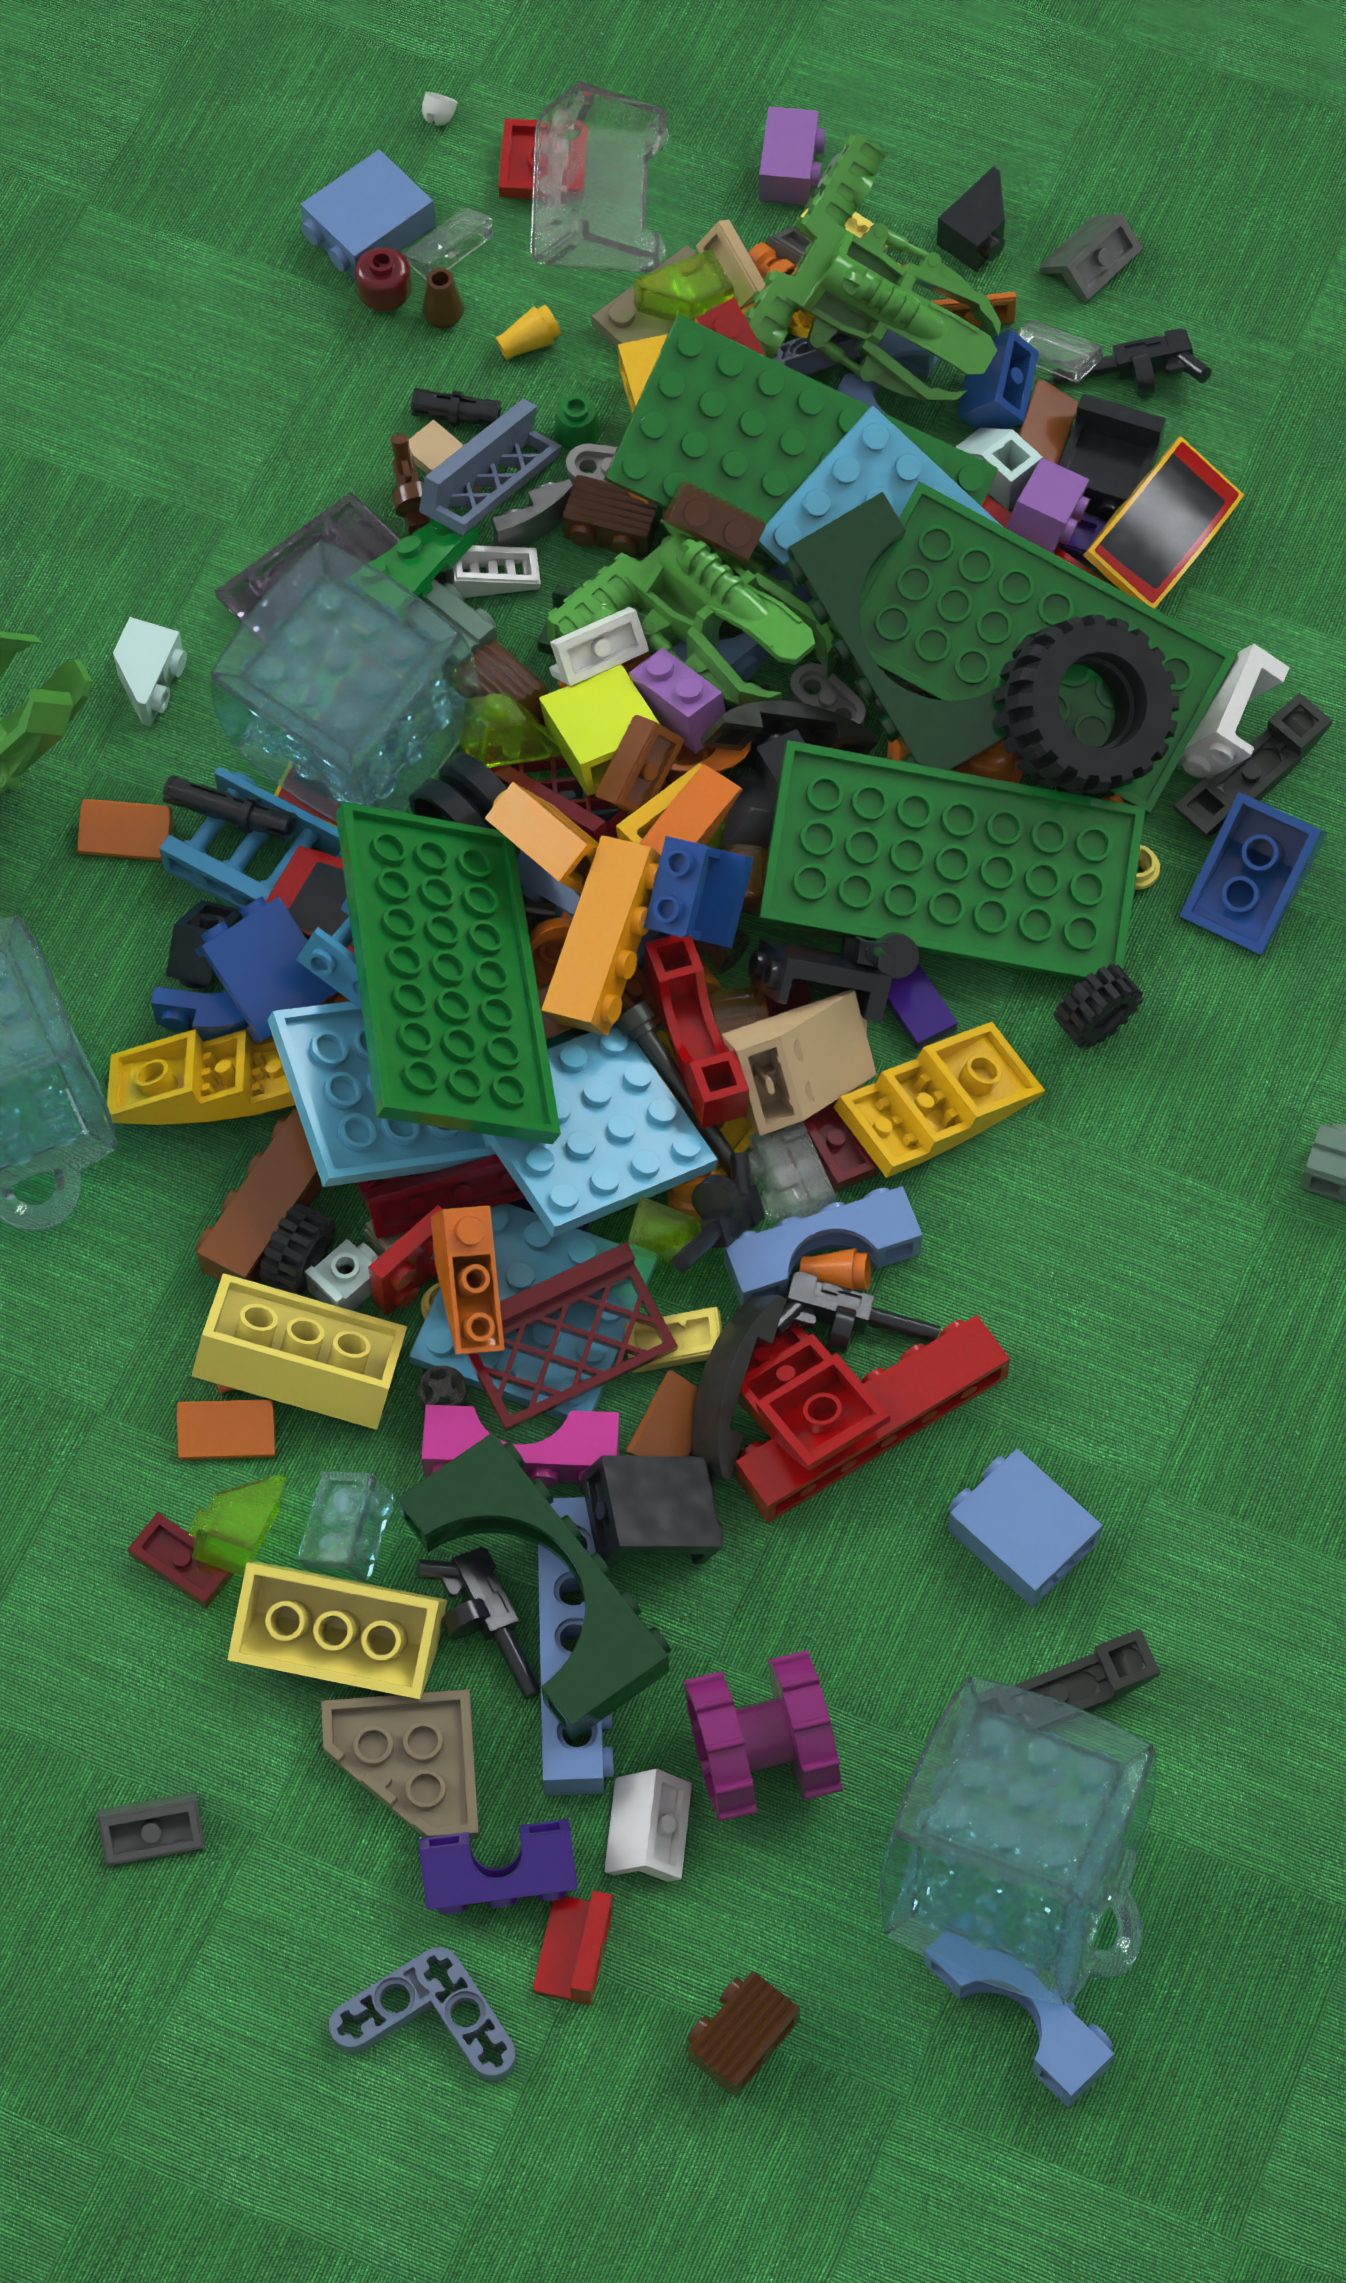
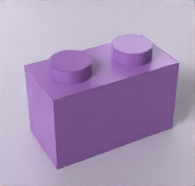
M768 107L759 172V201L802 205L808 203L811 197V189L816 188L821 180L822 163L815 162L816 154L824 155L826 129L819 128V111Z
M1041 458L1016 502L1006 529L1053 554L1059 542L1068 545L1077 523L1081 521L1090 499L1083 496L1090 479Z
M661 648L630 671V679L659 724L685 739L683 745L696 754L705 747L702 746L700 738L722 714L726 713L723 693L667 650Z

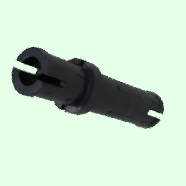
M175 775L170 776L164 786V803L180 806L212 818L230 822L231 824L238 825L240 831L252 833L253 831L261 832L286 842L291 840L296 831L297 822L295 820L297 815L295 813L262 804L259 798L249 796L247 799Z

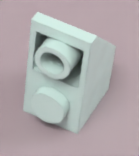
M981 427L956 446V448L998 468L988 493L1008 511L1016 505L1040 459L1043 458L1022 437L1010 429Z
M129 617L114 649L113 656L118 677L142 725L151 727L157 713H163L168 705L170 698L169 687L174 676L179 677L182 674L187 660V652L183 651L179 631Z

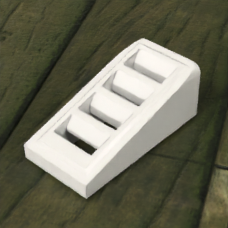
M472 545L451 570L445 571L446 583L455 586L463 598L536 590L541 585L536 548ZM522 563L523 575L516 574L515 564ZM504 565L505 574H498V566ZM486 567V573H480L479 568Z

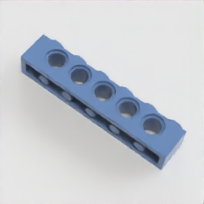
M585 1497L553 1498L552 1508L560 1518L567 1515L576 1524L583 1537L579 1542L588 1554L591 1555L596 1552ZM538 1544L542 1686L562 1668L572 1652L566 1650L563 1644L570 1638L580 1637L584 1623L585 1602L579 1605H568L561 1600L565 1594L572 1591L581 1592L576 1579L564 1563L552 1552ZM541 1687L542 1758L545 1796L605 1794L604 1777H614L613 1747H603V1729H612V1713L585 1732L591 1737L587 1744L581 1747L570 1746L564 1741L568 1734L543 1703Z

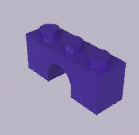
M569 1819L519 1825L520 1851L510 1864L500 1868L487 1867L474 1857L471 1850L469 1832L419 1838V1854L427 1910L437 1908L440 1914H454L467 1910L468 1904L488 1902L489 1907H506L516 1904L518 1897L538 1895L539 1900L552 1901L567 1897L568 1891L578 1890Z

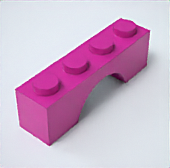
M426 1405L421 1458L424 1476H430L490 1434L481 1424L473 1406ZM570 1411L563 1425L550 1437L532 1444H513L524 1460L525 1466L522 1468L531 1481L538 1478L546 1487L555 1486L558 1482L577 1483L583 1487L580 1475L602 1455L619 1456V1412ZM500 1440L503 1445L507 1443L505 1441Z

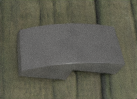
M571 480L546 483L535 490L528 491L529 507L511 509L501 516L492 518L495 546L525 547L563 522V512L573 489Z

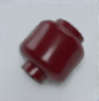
M377 247L368 250L360 256L355 266V281L361 302L368 308L376 311H391L406 303L411 295L412 288L411 271L406 257L398 250L390 247Z

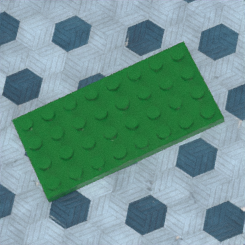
M678 314L673 321L603 480L666 510L680 482L687 480L691 485L695 484L699 489L703 488L707 493L711 492L715 497L719 496L723 501H728L731 505H736L739 509L759 517L766 525L870 406ZM881 412L982 507L998 471L997 467ZM756 545L755 552L774 560L759 545Z
M918 482L899 517L906 530L904 538L894 544L879 558L870 570L862 587L859 605L860 626L866 647L873 660L880 669L937 700H966L987 694L1005 685L1006 681L1000 677L1004 664L1015 660L1012 652L1020 643L1030 640L1032 634L1043 628L1077 616L1082 618L1090 614L1103 615L1106 620L1116 617L1127 621L1129 624L1128 631L1139 628L1150 638L1147 645L1151 649L1159 647L1166 659L1161 663L1166 672L1173 671L1176 683L1170 685L1172 696H1179V710L1172 712L1171 720L1177 721V728L1174 737L1164 739L1169 749L1162 760L1153 762V770L1144 777L1134 779L1131 784L1107 791L1112 795L1117 793L1123 801L1131 805L1146 807L1145 813L1150 814L1235 660L1237 653L931 487ZM1073 664L1066 670L1060 683L1058 693L1060 714L1068 730L1078 740L1088 746L1099 748L1107 741L1113 729L1115 719L1114 701L1108 686L1097 673L1085 666Z
M787 740L783 752L757 921L851 939L854 936H861L869 940L880 939L885 934L898 932L912 939L921 952L1085 981V976L1090 973L1095 975L1098 969L1103 966L1107 968L1110 964H1115L1116 966L1119 965L1122 969L1124 967L1146 807Z
M343 801L336 811L376 1117L554 1144L561 1131L514 843L496 829Z

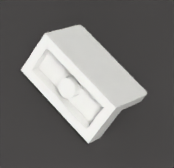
M627 607L551 641L550 644L557 664L549 667L552 677L572 686L648 652L649 648L637 611Z
M659 1769L616 1778L605 1861L606 1873L615 1876L641 1871L667 1882L682 1879L692 1788L691 1782Z

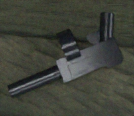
M1179 328L1165 331V336L1163 337L1155 336L1112 345L1113 355L1053 367L1051 368L1054 385L1117 372L1119 380L1132 377L1137 397L1155 393V372L1166 370L1167 374H1175L1186 371L1198 382L1204 383L1210 378L1212 370L1193 355V348L1187 330Z
M892 932L883 935L880 939L872 940L864 939L861 936H854L852 939L843 937L841 954L849 956L857 964L875 966L893 978H903L910 975L916 969L919 962L917 945L912 939L902 933Z
M749 1153L730 1154V1179L722 1175H711L694 1189L692 1204L697 1214L702 1218L699 1220L702 1231L672 1258V1264L678 1271H687L709 1249L729 1247L749 1227L757 1226L764 1219L765 1212L757 1186L750 1185Z
M799 1271L793 1275L786 1304L784 1305L775 1334L776 1337L781 1336L793 1323L812 1328L815 1326L816 1321L831 1324L826 1349L845 1354L852 1330L864 1334L867 1325L930 1343L938 1338L940 1325L872 1307L873 1295L826 1282L820 1283L817 1282L818 1276Z
M479 1547L453 1557L451 1562L418 1559L417 1578L440 1580L449 1597L453 1598L461 1592L466 1601L451 1609L442 1617V1623L450 1639L464 1638L478 1630L481 1631L485 1641L494 1638L524 1699L529 1700L539 1695L541 1687L512 1632L519 1620L496 1575L493 1573L496 1565L488 1549Z

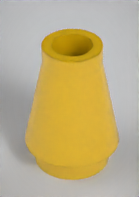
M546 305L538 309L533 306L505 332L495 337V341L508 361L515 356L555 344L554 339L561 336L562 332Z

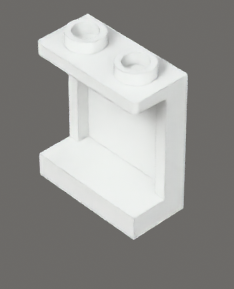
M1252 644L1239 651L1178 762L1183 766L1184 770L1192 776L1209 779L1251 757L1254 747L1239 738L1235 733L1247 702L1283 683L1290 667L1256 644Z

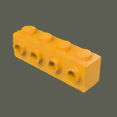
M604 835L601 836L541 1009L558 1024L608 1036L612 1024L618 1020L622 1009L621 997L626 982L633 976L636 970L638 947L642 936L649 931V929L644 928L661 858V855L651 846Z

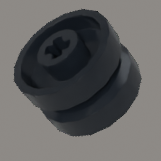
M458 752L438 770L439 780L429 778L409 796V805L414 815L496 829L485 817L491 811L496 797L504 790H507V787L481 761L469 754Z

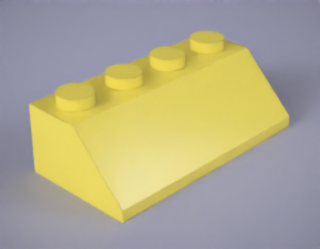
M223 1273L201 1336L191 1376L377 1430L407 1326Z
M248 1562L246 1564L227 1660L421 1699L438 1649L443 1625L442 1617L445 1615L447 1600L262 1562Z

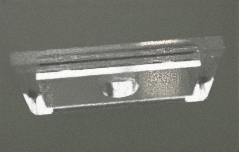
M464 207L405 251L403 255L406 257L409 265L427 281V277L432 270L437 268L449 270L493 237L492 219L486 214Z

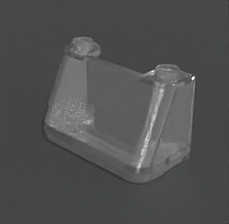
M578 81L542 111L535 131L531 256L533 261L551 267L637 273L651 272L662 264L665 256V244L662 241V236L657 231L646 230L648 160L665 148L669 137V131L666 127V109Z

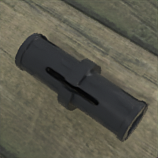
M415 388L411 402V415L446 420L449 422V425L453 426L466 423L488 427L501 416V401L464 396L463 391L454 390L451 394Z

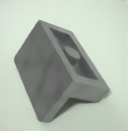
M1122 213L1096 215L1090 217L1039 265V269L1042 274L1061 273L1078 301H1088L1143 247Z

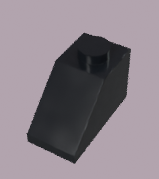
M993 166L938 218L937 245L975 272L987 260H995L1005 245V240L1003 239L1005 215L1000 170Z
M201 900L181 917L173 927L166 976L180 979V983L189 988L201 989L207 986L210 987L218 977L204 956L199 958L195 951L205 944L200 935L222 921H225L228 928L243 919L239 912L240 909Z

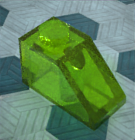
M712 249L633 279L634 306L637 311L672 322L678 314L693 321L696 317L734 297V287Z
M509 693L489 694L466 700L459 743L467 754L481 761L486 767L491 768L560 756L561 749L544 724Z
M640 1197L627 1243L633 1254L654 1259L657 1263L674 1267L672 1258L702 1229L698 1218L650 1199Z
M277 1474L215 1493L207 1510L199 1508L192 1521L189 1536L196 1538L192 1558L244 1577L246 1564L248 1562H255L281 1508L287 1477Z

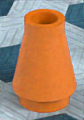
M858 1248L817 1256H802L800 1272L818 1276L817 1282L820 1283L826 1282L855 1291H868L871 1281L870 1254L859 1253Z

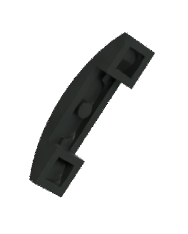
M1299 692L1268 720L1267 729L1250 744L1254 747L1251 757L1222 771L1210 780L1204 777L1173 805V810L1205 838L1220 831L1238 791L1258 801L1262 799L1315 746L1332 725V720Z
M782 700L758 701L733 708L722 714L700 738L702 746L741 751L753 738L766 740L774 734L784 735L797 729L806 744L867 755L878 744L877 736L847 717L814 705Z
M780 1295L752 1296L723 1328L704 1367L693 1412L692 1453L693 1457H705L708 1475L712 1480H730L744 1434L729 1428L755 1344H773L786 1302V1298Z
M1140 1628L1095 1646V1653L1006 1689L1003 1684L958 1701L957 1705L976 1749L1029 1736L1089 1713L1160 1676V1670Z

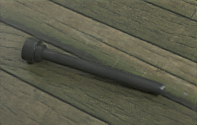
M645 1000L619 1016L615 1025L623 1036L628 1035L632 1042L636 1040L639 1042L718 1159L728 1177L731 1178L730 1154L735 1153L717 1125L701 1128L682 1074L653 1031L656 1025L652 1018L655 1015ZM750 1176V1185H756Z

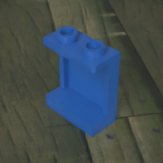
M666 836L644 928L684 938L689 937L691 934L692 939L732 948L754 858Z
M263 896L259 897L239 910L244 919L228 928L225 921H222L200 935L205 944L195 950L199 958L202 956L206 958L249 1025L245 1029L254 1044L272 1035L267 1021L272 1011L316 1006L338 992L296 960L308 940L280 897L275 898L269 903L265 901Z

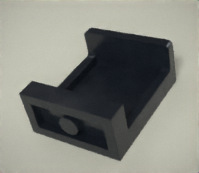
M1082 394L1077 407L1076 423L1059 466L1090 479L1083 496L1090 499L1085 510L1086 513L1109 521L1115 511L1129 498L1141 480L1153 469L1163 443L1166 418Z
M760 939L758 950L752 953L748 964V975L751 978L750 984L777 1003H787L792 981L798 978L838 986L836 994L854 989L862 1018L882 1022L893 977L883 973L875 966L857 964L849 956L765 939Z
M602 1455L580 1475L595 1551L601 1556L607 1566H616L628 1554H690L693 1564H704L724 1547L722 1542L723 1527L717 1518L713 1499L714 1484L712 1478L708 1475L705 1457Z

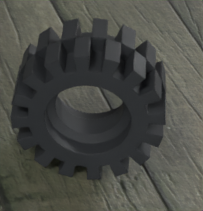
M1110 964L1107 968L1103 966L1098 969L1095 975L1090 973L1085 976L1086 980L1082 984L1078 982L1074 985L1073 988L1075 990L1072 993H1066L1062 998L1064 1002L1059 1003L1056 1007L1057 1012L1054 1013L1055 1020L1079 1048H1084L1085 1046L1087 1048L1092 1047L1096 1041L1098 1043L1104 1041L1109 1033L1111 1035L1118 1031L1117 1027L1121 1024L1125 1025L1130 1020L1128 1016L1135 1014L1139 1009L1137 1006L1142 1004L1143 993L1119 965Z
M301 1203L294 1204L293 1209L290 1208L286 1212L285 1219L281 1218L279 1221L278 1230L276 1232L273 1231L270 1237L272 1241L265 1248L263 1254L266 1257L261 1260L260 1264L262 1268L259 1272L262 1277L261 1279L284 1291L302 1295L307 1287L305 1271L311 1265L315 1267L329 1255L327 1250L332 1246L334 1241L332 1236L336 1233L335 1221Z

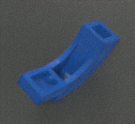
M162 987L154 988L151 1005L156 1024H160L167 1029L173 1031L196 1029L204 1042L244 1030L249 1026L226 990L218 993H197Z

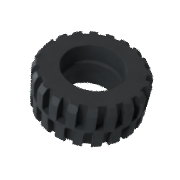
M1092 614L1082 618L1077 616L1032 634L1030 640L1020 643L1012 652L1015 660L1004 664L1000 677L1006 683L996 688L995 702L1002 704V713L995 715L997 729L1003 727L1005 729L1008 739L1003 740L1002 743L1007 753L1015 752L1020 758L1016 762V766L1025 775L1033 772L1036 773L1035 783L1045 789L1056 787L1057 791L1072 794L1081 793L1083 796L1116 789L1131 784L1134 779L1148 774L1153 770V762L1162 760L1169 749L1164 739L1174 737L1178 724L1177 721L1171 720L1172 712L1179 710V696H1172L1170 686L1176 683L1172 670L1165 671L1161 662L1166 657L1160 648L1155 647L1151 649L1147 645V642L1150 640L1149 636L1139 628L1128 631L1129 624L1127 621L1116 617L1106 620L1103 615ZM1073 664L1085 666L1097 673L1108 686L1114 701L1115 719L1113 729L1107 741L1099 748L1088 746L1078 740L1068 730L1060 714L1058 703L1060 683L1066 670Z

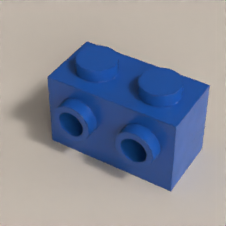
M1011 329L999 333V337L992 338L997 352L985 373L965 376L962 391L966 392L961 396L957 416L975 430L981 427L1010 429L1025 421L1039 351Z

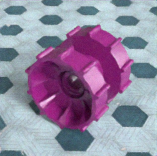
M808 1650L767 1660L770 1671L771 1691L774 1699L736 1709L723 1671L683 1681L687 1712L696 1752L717 1822L757 1813L751 1772L790 1763L791 1772L794 1775L802 1800H809L843 1791L839 1767L840 1761L837 1755L831 1719L827 1711L819 1677L816 1674Z

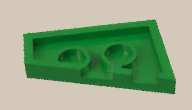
M451 508L448 509V510H450V511L456 513L457 515L463 517L461 514L457 513L456 511L452 510ZM432 519L428 524L412 535L401 539L396 546L377 559L366 563L361 570L350 576L347 581L352 593L402 624L410 615L408 606L417 597L425 599L433 590L431 581L439 572L451 570L480 538L476 525L464 535H461Z

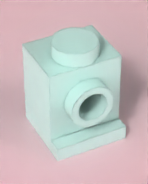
M346 1239L315 1267L311 1265L305 1271L308 1291L321 1302L353 1311L372 1294L368 1266L379 1257L365 1243H361L356 1247ZM349 1266L353 1269L348 1274H342Z

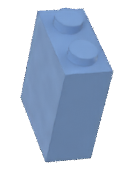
M380 149L300 204L303 220L301 229L307 240L314 246L319 244L328 253L333 265L341 272L346 270L354 279L356 263L360 256L368 250L377 247H390L401 252L436 227L433 200Z
M1017 1448L1006 1459L1002 1456L997 1457L986 1468L982 1475L984 1480L973 1491L966 1488L955 1497L948 1508L951 1511L948 1531L1033 1608L1100 1543L1103 1525Z

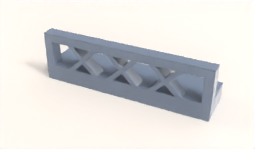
M523 398L424 477L419 512L464 535L560 456L562 445L533 430L537 405ZM527 444L541 453L522 454L520 449ZM498 467H516L517 473L497 474L496 469ZM492 487L493 492L472 493V488ZM467 507L469 512L461 517L447 508Z

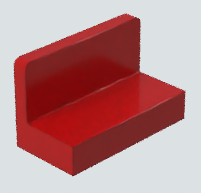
M593 1891L590 1901L572 1897L553 1900L533 1984V1990L536 1994L592 2005L614 1910L612 1894Z

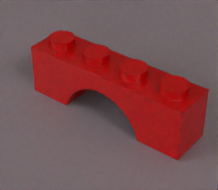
M691 934L687 938L671 935L645 942L643 972L701 1128L745 1117L747 1115L749 1088L735 1050L730 1051L726 1047L718 1031L707 994L704 968Z

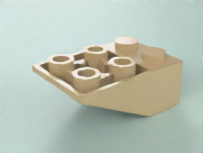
M854 989L722 1034L726 1047L730 1051L735 1050L749 1088L745 1119L759 1136L806 1120L836 1101L840 1096L847 1094L877 1075Z

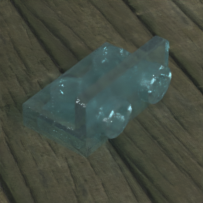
M323 1471L296 1560L306 1568L347 1570L358 1580L368 1581L371 1577L374 1563H376L379 1557L381 1539L387 1519L390 1517L393 1508L394 1493L372 1473Z

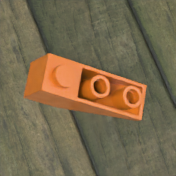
M490 1206L442 1209L430 1217L435 1265L455 1354L504 1351Z

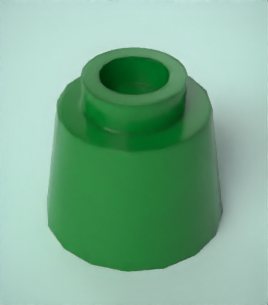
M568 396L557 407L553 432L557 443L562 445L563 448L572 450L581 444H596L601 436V424L593 402L585 396Z

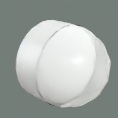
M426 92L422 103L424 119L428 123L434 121L435 125L439 127L446 125L454 116L458 102L441 94Z

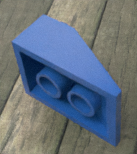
M1238 791L1179 916L1263 955L1307 877L1327 833Z

